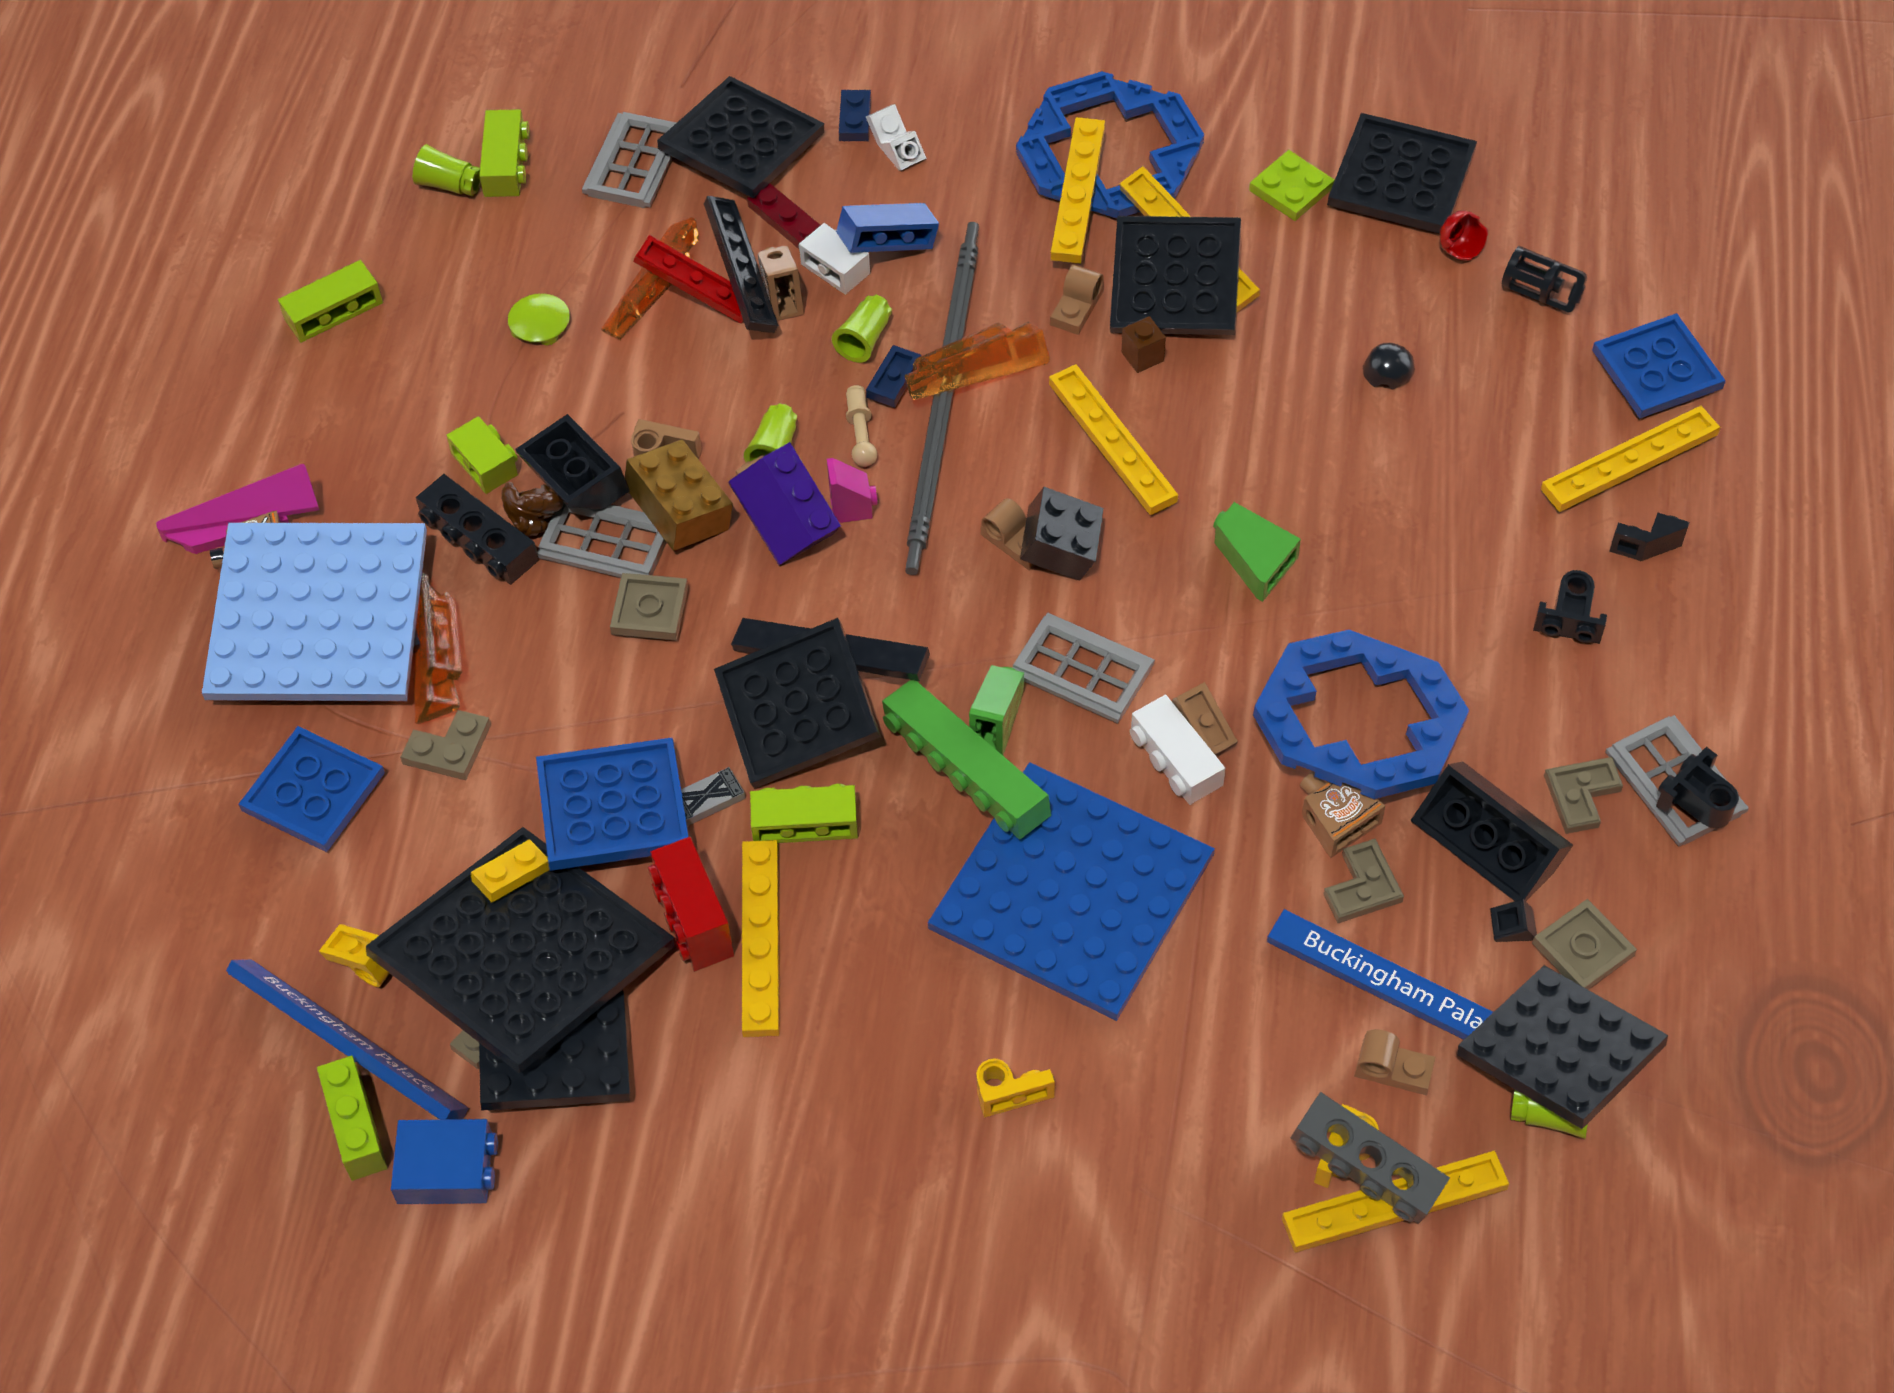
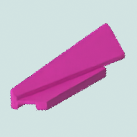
M300 464L156 522V526L162 541L166 543L169 540L183 545L186 551L198 554L225 546L228 523H241L276 510L281 523H289L287 515L317 511L319 507L306 466Z

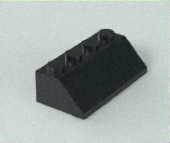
M1464 762L1447 765L1411 819L1418 827L1514 901L1521 899L1527 901L1554 874L1573 847L1572 843Z

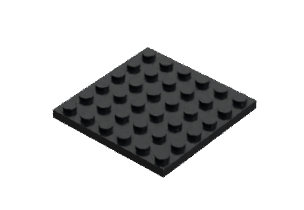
M524 827L366 945L368 957L519 1074L675 946L674 936L579 867L549 870L496 901L491 902L472 882L471 871L529 839L548 857L546 843Z

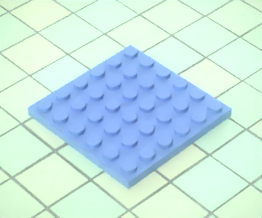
M228 523L202 688L204 700L407 701L427 535L425 523Z

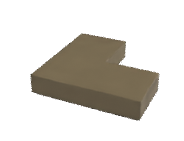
M1612 757L1546 769L1544 773V778L1565 834L1599 828L1601 820L1592 797L1618 793L1623 788Z
M1376 839L1344 848L1342 856L1353 879L1324 889L1325 899L1337 923L1402 903L1404 895Z

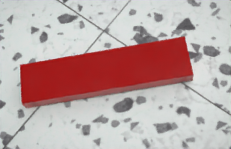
M651 235L647 237L636 254L634 263L742 324L743 318L729 280Z

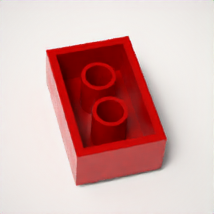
M689 836L650 851L653 865L648 866L653 882L651 886L658 904L662 903L665 910L663 914L670 932L675 933L677 938L676 945L682 961L689 960L695 972L734 957L728 921L691 837Z

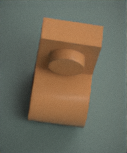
M1073 264L1065 278L1063 296L1050 317V325L1079 335L1103 293V274Z
M638 419L631 438L633 454L637 456L683 439L699 459L702 453L700 434L698 431Z
M1006 498L982 519L981 535L1019 564L1030 570L1035 565L1020 560L1026 516L1015 501Z
M1205 682L1172 699L1173 704L1214 754L1238 742Z
M1379 1029L1367 1031L1363 1039L1354 1077L1427 1095L1436 1057L1399 1048V1038L1388 1031Z

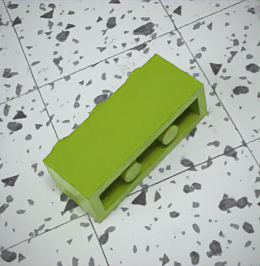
M521 109L485 111L479 175L484 197L520 196L521 184L526 183L525 166L522 164L528 160L527 144L524 143V140L529 139L530 131L528 121H523Z
M359 260L279 298L278 302L284 320L299 342L302 343L382 304L383 300L377 281L364 263Z
M833 784L829 787L798 786L794 789L763 788L759 791H750L753 841L777 840L778 843L858 839L855 785Z
M353 1055L318 1066L317 1071L342 1162L351 1181L388 1169L362 1076Z

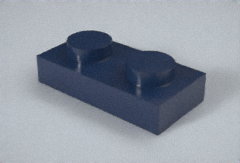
M841 90L839 141H869L870 126L866 116L870 115L871 90Z
M893 345L866 388V398L895 408L922 363L921 354Z

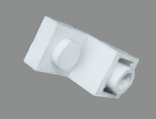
M895 104L866 116L877 145L899 171L926 159L915 130L906 131Z

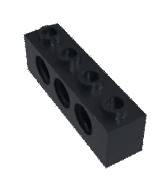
M441 475L416 496L420 519L427 526H434L440 530L442 536L449 543H456L462 547L465 554L471 560H479L496 579L501 577L508 584L512 585L539 561L533 540L447 475Z

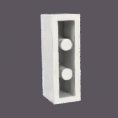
M1166 694L1132 713L1130 735L1137 746L1144 747L1149 754L1154 768L1157 771L1162 770L1169 779L1172 790L1177 796L1182 795L1187 803L1191 805L1224 785V765Z

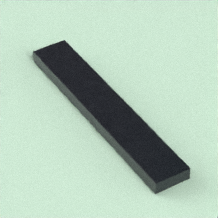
M707 196L704 207L746 330L775 333L779 325L735 200Z
M742 618L731 645L734 651L751 654L811 628ZM846 634L858 671L920 681L930 656L928 647Z

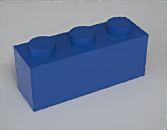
M925 203L842 206L836 232L850 253L923 250L933 248L939 222Z

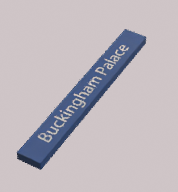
M1285 909L1267 937V943L1463 1040L1493 1013V1011Z
M252 959L231 960L226 970L229 975L345 1055H353L355 1062L440 1120L464 1118L469 1109L468 1107Z

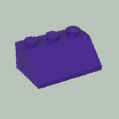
M790 442L762 457L728 482L779 566L832 536L841 527Z

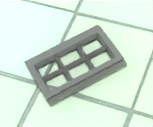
M623 112V114L618 113L583 185L582 193L588 194V197L631 206L651 207L673 157L658 148L644 146L650 131L665 134L676 122ZM629 127L645 130L638 144L623 141ZM619 148L635 151L628 167L613 164ZM640 153L655 156L649 171L633 168ZM608 171L624 174L617 189L602 186ZM630 175L645 178L639 193L623 190Z
M564 503L563 507L552 516L538 546L537 555L541 559L620 578L622 573L653 575L667 542L644 512L615 505H609L605 509L568 507ZM568 513L593 518L588 530L563 524ZM603 520L624 525L625 527L620 538L596 533L595 529L599 521ZM631 528L656 533L651 545L626 539ZM560 531L584 537L580 549L554 544ZM591 539L616 544L612 556L609 557L586 551ZM623 546L648 552L643 565L618 559Z
M1047 613L1014 662L1012 668L1024 672V682L1118 723L1149 675L1155 659ZM1049 633L1073 643L1066 656L1042 646ZM1079 647L1104 657L1097 670L1072 659ZM1037 651L1061 661L1054 675L1030 664ZM1111 660L1135 670L1128 683L1103 673ZM1068 665L1092 675L1086 688L1060 678ZM1099 679L1124 689L1116 702L1092 692Z
M1673 715L1614 743L1606 749L1605 753L1613 758L1619 771L1675 843L1681 846L1717 828H1710L1700 821L1687 827L1673 808L1666 815L1656 807L1661 793L1650 778L1663 771L1675 777L1676 773L1671 767L1685 761L1691 754L1697 756L1702 751L1676 716ZM1664 734L1668 736L1682 754L1668 762L1664 760L1650 742ZM1642 745L1648 748L1660 764V766L1646 773L1629 753ZM1714 765L1712 770L1724 778V776ZM1740 796L1730 822L1741 817L1749 809Z

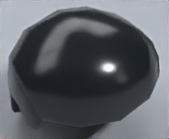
M1381 343L1373 348L1362 366L1364 377L1372 386L1378 387L1381 384H1386L1392 390L1397 386L1408 383L1415 371L1414 359L1409 350L1395 343Z

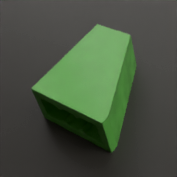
M1235 502L1226 512L1221 511L1215 519L1213 525L1216 529L1214 543L1254 596L1263 602L1298 559L1301 539Z
M991 665L971 706L969 727L999 753L1004 755L1024 693V672L1017 671L1011 667Z

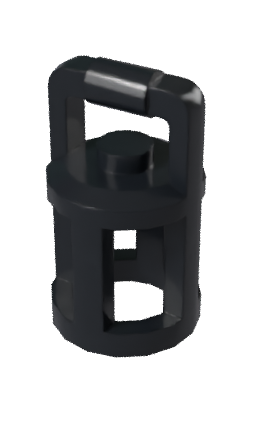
M1518 246L1507 264L1501 284L1503 287L1529 296L1542 303L1565 312H1572L1577 304L1580 303L1586 288L1587 275L1576 268ZM1528 258L1550 268L1548 270L1525 261V259ZM1563 272L1577 278L1569 294L1568 304L1552 298L1555 293L1559 294L1565 282V279L1562 278ZM1516 280H1520L1524 283L1537 287L1540 289V292L1532 288H1529L1525 285H1522L1520 283H1517Z

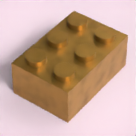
M683 439L627 459L625 480L629 488V494L673 551L729 530L733 507L732 501Z

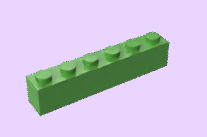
M908 681L882 700L885 714L883 720L889 730L893 733L898 732L901 734L914 752L920 751L927 757L933 769L937 772L943 771L958 791L962 792L964 790L972 797L973 802L981 811L985 812L987 810L995 817L997 824L1005 832L1010 831L1018 839H1021L1051 816L1049 795L917 681Z

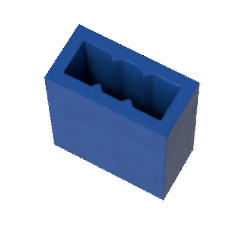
M487 1119L398 1120L391 1181V1192L397 1204L487 1203L488 1190H493L495 1184L494 1167H490L491 1155L497 1154V1133H492Z

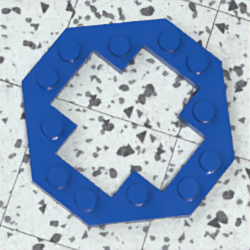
M1101 71L1049 87L1043 96L1042 104L1039 108H1036L1024 136H1021L1016 144V154L1039 195L1060 201L1065 173L1048 143L1071 136V127L1064 116L1065 114L1114 99L1125 119L1153 111L1172 145L1150 151L1149 160L1157 174L1152 176L1175 199L1204 143V133L1180 94L1171 91L1163 94L1153 91L1151 85L1134 80H1129L1126 83L1114 79L1113 74ZM1097 174L1091 211L1114 218L1141 212L1120 190V185L1106 189Z
M1344 630L1288 643L1254 706L1253 716L1282 765L1293 769L1301 766L1314 771V777L1340 787L1342 783H1346L1361 789L1360 794L1377 799L1435 784L1452 752L1461 728H1463L1469 709L1439 662L1352 630ZM1361 662L1375 685L1407 679L1431 717L1429 720L1409 724L1407 727L1406 735L1416 751L1361 765L1347 740L1314 747L1291 708L1292 705L1315 700L1317 690L1307 675Z

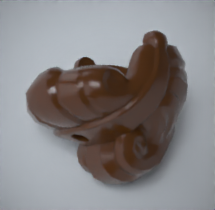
M507 482L501 493L503 508L508 518L512 521L514 527L526 536H536L544 532L547 528L546 519L555 515L564 505L563 501L550 491L549 486L544 484L540 489L535 488L518 493L513 483Z

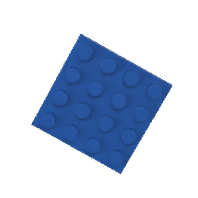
M673 737L536 757L550 871L651 856L650 851L689 837Z

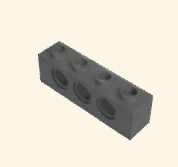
M1322 1092L1318 1094L1290 1137L1296 1141V1146L1303 1153L1312 1157L1317 1155L1329 1163L1328 1167L1333 1173L1342 1178H1351L1361 1185L1360 1189L1366 1195L1376 1200L1381 1198L1393 1206V1211L1396 1215L1409 1222L1414 1220L1419 1224L1425 1218L1450 1177ZM1335 1132L1339 1134L1343 1139L1344 1145L1335 1146L1331 1144L1327 1138V1133ZM1366 1153L1372 1156L1376 1167L1368 1168L1364 1166L1360 1161L1359 1154ZM1392 1175L1402 1176L1407 1181L1408 1189L1401 1190L1397 1188L1392 1182Z

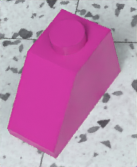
M827 459L832 512L838 522L873 519L872 506L878 505L875 486H869L867 473L837 459Z

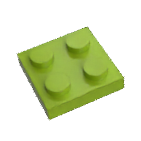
M1287 150L1250 182L1249 191L1296 221L1331 191L1335 179L1292 151Z

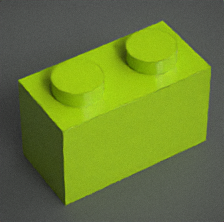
M479 416L446 435L451 454L485 494L518 476L515 464L518 458L515 451L509 444L504 445L500 441V436L492 424L487 426Z

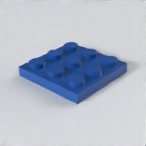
M1677 313L1596 341L1593 345L1592 351L1639 419L1721 390L1726 381Z
M297 726L238 805L242 812L328 852L383 777L385 771L382 765Z

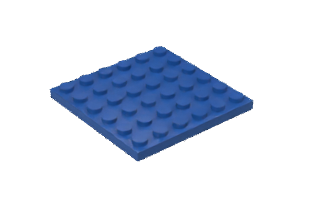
M1029 762L1023 773L1049 795L1051 816L1021 839H1018L1010 831L1005 832L1002 830L994 817L929 919L928 929L1117 1021L1213 858L1215 848Z

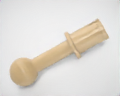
M854 385L849 387L846 392L848 405L846 419L849 423L854 424L856 445L852 449V459L858 466L868 467L877 459V450L869 442L866 422L871 419V411L867 408L864 387Z

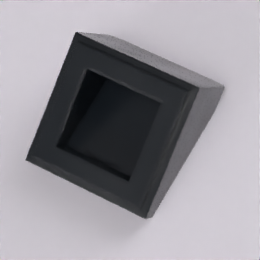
M1524 899L1490 908L1494 940L1496 942L1532 941L1534 936L1537 935L1533 909Z

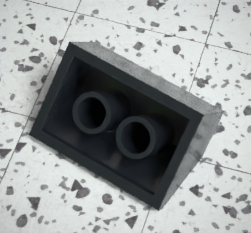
M568 414L515 449L516 453L568 507L605 509L629 492L621 467Z

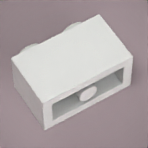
M825 223L799 243L801 265L845 295L870 274L869 253H850L837 234L836 229L834 230Z

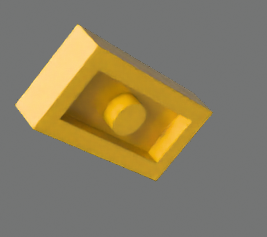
M529 839L471 871V880L491 902H494L549 871L548 857Z

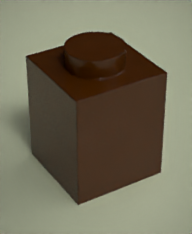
M1150 316L1122 328L1121 352L1137 373L1164 362L1166 337Z

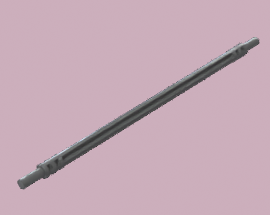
M969 222L967 224L965 241L960 246L907 538L909 551L905 572L909 575H916L918 573L921 553L926 548L978 255L976 243L979 224L976 222Z

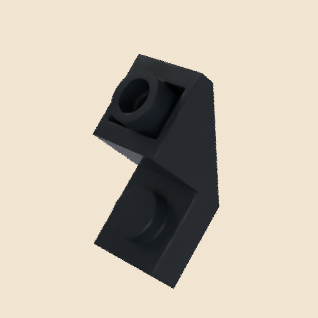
M1658 512L1651 532L1618 522L1609 552L1638 561H1644L1682 546L1690 522Z

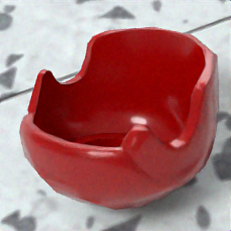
M1465 210L1457 211L1447 217L1441 227L1440 244L1448 254L1458 260L1470 261L1478 256L1485 247L1488 229L1479 221L1480 217Z

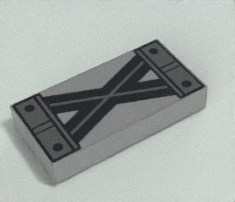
M730 767L681 789L687 826L745 799V793Z

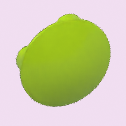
M533 294L520 299L513 305L508 315V325L514 338L528 342H541L543 345H552L558 340V335L566 329L570 313L567 305L560 298L550 294Z

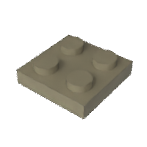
M622 573L610 624L611 634L677 641L688 590L687 579Z
M1588 899L1534 936L1532 942L1564 977L1587 990L1633 958L1637 951Z

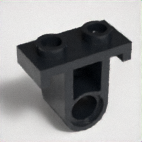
M1572 570L1563 575L1554 609L1546 608L1547 602L1540 601L1533 631L1542 632L1549 636L1577 639L1584 643L1600 644L1606 626L1607 614L1601 613L1599 618L1590 617L1595 588L1593 578L1581 570Z
M1706 747L1697 756L1691 754L1680 767L1681 771L1675 777L1669 775L1658 788L1661 794L1656 807L1668 815L1672 811L1674 803H1677L1702 824L1710 828H1722L1730 822L1739 801V794L1732 784L1712 770L1718 755Z

